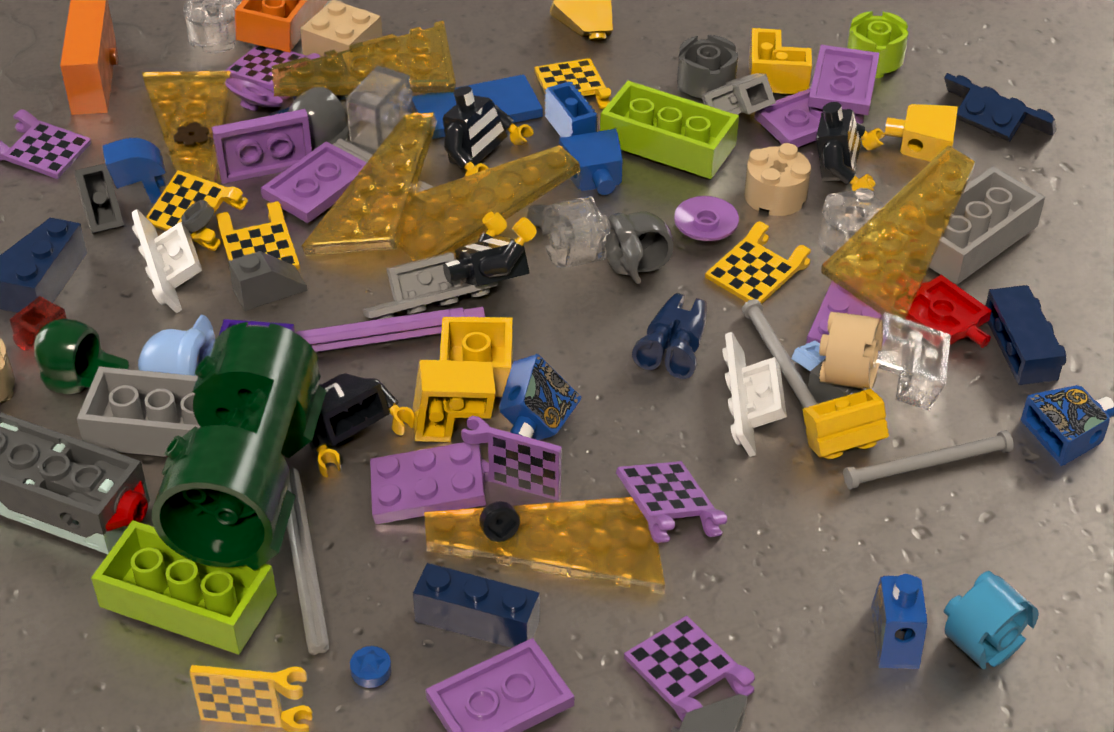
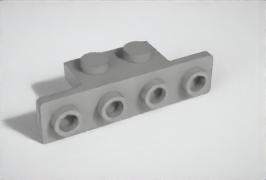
M449 252L386 268L394 301L362 310L365 317L374 318V320L394 317V312L405 309L407 314L417 313L426 310V304L438 301L439 305H447L458 302L459 295L470 293L471 297H478L489 294V288L498 286V282L482 286H474L468 283L460 284V280L449 283L443 270L444 263L455 261L454 253Z

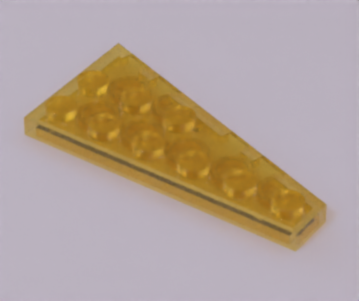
M444 20L435 22L432 28L424 30L421 27L412 28L409 34L397 37L390 34L352 44L349 50L338 53L335 49L326 51L323 57L311 60L303 57L273 65L271 72L274 97L299 96L313 87L327 88L335 95L454 92L456 86Z
M231 71L142 72L143 82L175 173L177 170L217 183L219 170L212 127L226 124L230 90L226 87L225 81L227 78H232ZM197 122L201 124V127L209 129L208 141L205 144L186 147L184 144L174 142L173 137L177 133L178 127Z
M434 112L412 113L403 116L301 245L305 255L397 249L437 124Z
M559 145L370 208L369 211L371 217L413 261L449 252L455 253L457 248L466 246L480 237L482 233L488 231V228L482 223L484 216L488 212L492 211L494 214L499 212L506 220L580 172V164Z
M948 145L822 264L821 273L901 328L972 175L975 161Z
M632 497L514 505L513 508L520 518V526L513 537L502 542L488 539L482 531L479 518L484 508L424 512L427 551L468 559L478 555L494 558L497 560V564L511 566L512 562L531 565V570L588 581L595 577L616 581V586L630 588L632 583L651 587V592L665 593V581L658 543L652 539L648 521Z

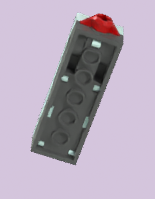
M0 412V515L105 554L111 551L132 520L141 522L144 519L150 498L141 461Z

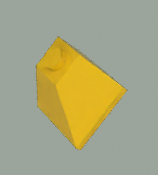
M553 0L550 15L580 36H589L590 41L605 40L606 36L611 35L613 31L611 0Z

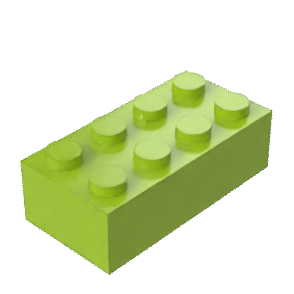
M627 81L600 114V131L616 129L621 150L709 179L713 178L737 143L739 115L631 81Z
M132 520L91 577L99 607L238 655L242 652L277 596L272 565L265 563L254 571L247 565L213 567L200 564L181 556L168 547L159 537L153 526Z

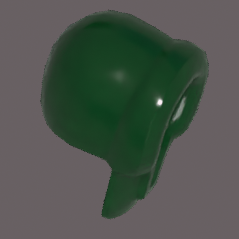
M53 320L39 330L34 340V355L40 369V379L47 389L57 393L76 394L82 392L85 388H90L99 367L129 369L128 360L101 350L97 331L77 320ZM75 362L88 365L81 375H77Z

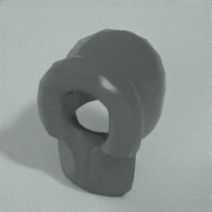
M313 87L303 92L293 101L288 112L301 109L306 110L309 120L312 151L326 141L333 144L338 139L347 140L350 127L364 116L362 110H355L345 101H339L334 93L324 87Z
M637 212L629 215L624 213L613 214L607 220L605 227L606 257L609 265L617 274L630 275L635 283L640 284L641 279L638 272L657 270L670 260L673 253L671 231L661 218L649 212Z

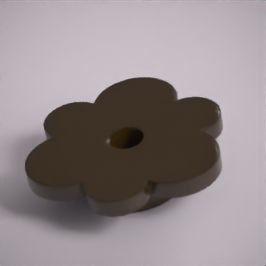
M197 122L178 127L177 133L173 137L174 142L184 144L186 147L205 144L208 141L209 129L201 127V124Z

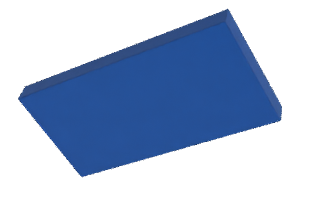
M524 74L467 85L472 88L474 96L487 97L493 100L502 111L514 120L513 123L543 117V108ZM460 87L411 96V106L427 140L445 137L443 116L456 105L453 93Z

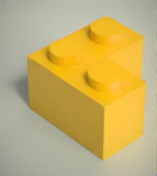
M752 28L749 75L757 73L766 74L772 93L793 95L809 89L812 70L811 48L782 47L781 29Z
M419 360L412 409L414 412L415 441L451 442L455 418L477 416L479 418L491 419L496 394L492 362Z

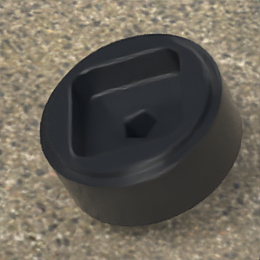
M498 501L484 508L479 518V524L488 539L502 542L516 534L520 526V518L511 504Z

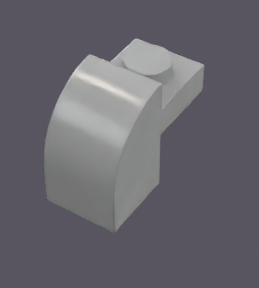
M762 73L726 82L724 86L701 95L705 105L736 115L739 113L750 114L776 103L767 75Z

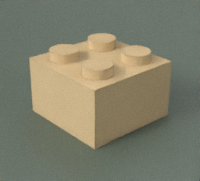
M332 0L300 28L303 55L307 56L317 53L321 57L319 62L341 55L349 74L354 73L383 45L381 16L347 5L341 1Z

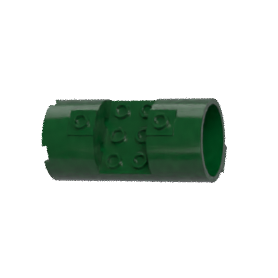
M248 322L233 325L216 338L209 356H206L195 370V375L198 378L192 391L195 393L193 413L200 428L195 426L183 437L177 435L167 446L164 455L168 458L162 471L164 478L152 508V523L159 537L168 547L191 561L213 567L247 565L255 571L279 554L296 497L295 494L287 490L290 483V471L283 455L289 459L312 441L326 390L319 385L321 375L317 364L319 358L315 350L305 339L292 330L270 323L269 328L249 326Z

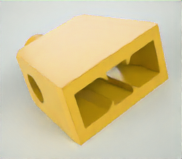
M911 104L907 109L906 120L887 117L884 134L885 136L902 138L901 154L948 166L953 146L958 107Z

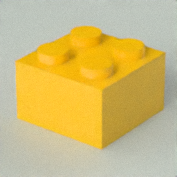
M443 317L440 360L492 362L496 391L495 397H502L513 364V317Z

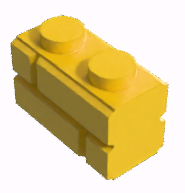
M871 388L802 409L809 447L820 458H838L843 455V451L855 447L860 449L871 448L877 444V441L889 437L887 421L885 420L884 401Z

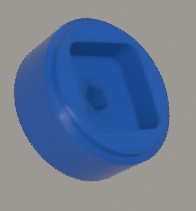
M367 646L356 651L350 660L352 679L355 683L365 688H374L384 684L391 675V659L389 654L384 649L376 646Z

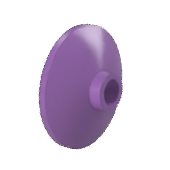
M227 78L225 81L226 87L242 99L240 105L244 108L257 111L259 106H282L283 99L262 86L236 78Z
M697 196L683 201L676 208L674 221L677 228L690 238L701 241H716L724 239L735 232L739 223V215L734 206L723 199L712 196Z

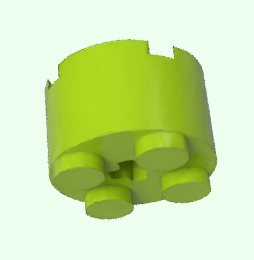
M873 11L861 13L852 19L847 48L880 53L875 77L877 79L884 77L885 73L899 69L903 65L908 41V25L905 20L895 14L882 12V16H872Z

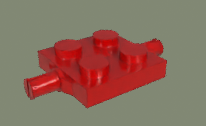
M902 274V276L900 275L897 278L895 285L908 294L895 303L893 313L944 350L962 338H970L981 348L989 344L991 336L978 327L990 320L991 309L942 274L929 282L917 284L907 277L906 274Z

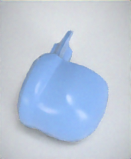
M200 315L194 326L187 331L166 329L154 334L142 348L138 359V370L196 376V368L206 356H209L216 340L209 319L205 315Z

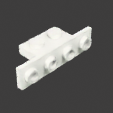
M136 209L131 212L135 223L132 229L141 242L138 248L148 264L145 270L154 284L152 293L161 305L167 304L173 311L178 313L182 308L175 288L202 271L189 230L182 222H179L158 236L155 226Z
M733 332L725 334L726 347L722 349L724 360L729 367V372L725 373V379L732 393V397L728 398V406L735 421V424L731 425V433L737 445L742 444L749 457L756 455L753 428L787 417L780 365L776 358L773 357L746 367L744 351Z

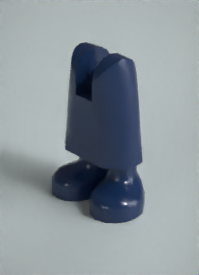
M675 293L652 320L647 328V335L636 342L632 350L634 362L645 370L656 369L664 357L665 349H667L665 365L670 375L679 379L690 378L697 366L694 352L697 351L703 336L707 318V302L696 298L691 311L684 310L685 295Z

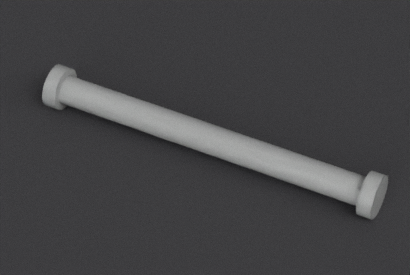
M757 299L747 301L742 307L744 316L753 322L770 353L779 363L782 373L803 408L816 405V400L762 313V304Z
M1004 430L998 432L995 437L859 469L851 466L844 468V480L849 489H855L859 487L860 483L999 450L1002 453H1006L1014 448L1013 438L1009 431Z

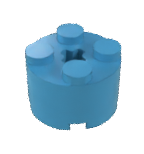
M986 571L977 578L973 588L963 597L957 595L946 605L944 613L948 616L945 625V635L982 669H986L987 662L992 667H996L1011 657L1022 646L1026 638L1021 633L1027 624L1032 629L1034 628L1038 620L1039 611L1002 577L994 575L991 571Z

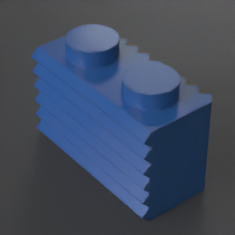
M565 82L546 88L545 117L561 138L597 132V113L589 105L587 99H584L581 92H578L573 82Z

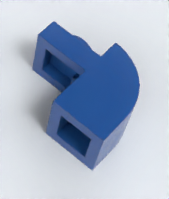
M126 138L102 145L105 164L116 188L142 181L151 203H156L162 194L161 188L166 186L163 176L166 170L159 148L150 141L140 138Z

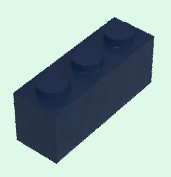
M1028 285L989 289L985 306L991 309L992 312L987 323L1018 385L1059 380L1062 366L1066 363V351L1063 345L1058 343L1051 322L1046 320L1041 310L1039 299L1034 297Z
M430 563L426 564L413 591L415 622L510 648L533 638L540 622V592Z

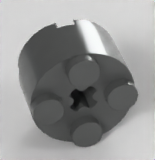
M707 35L705 40H698V36L685 40L679 48L677 89L691 96L702 98V94L724 86L726 82L736 79L738 53L735 51L736 46L734 43L716 35Z

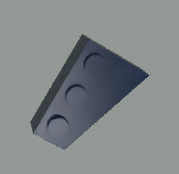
M50 217L0 255L1 310L40 318L45 316L87 254L80 223Z

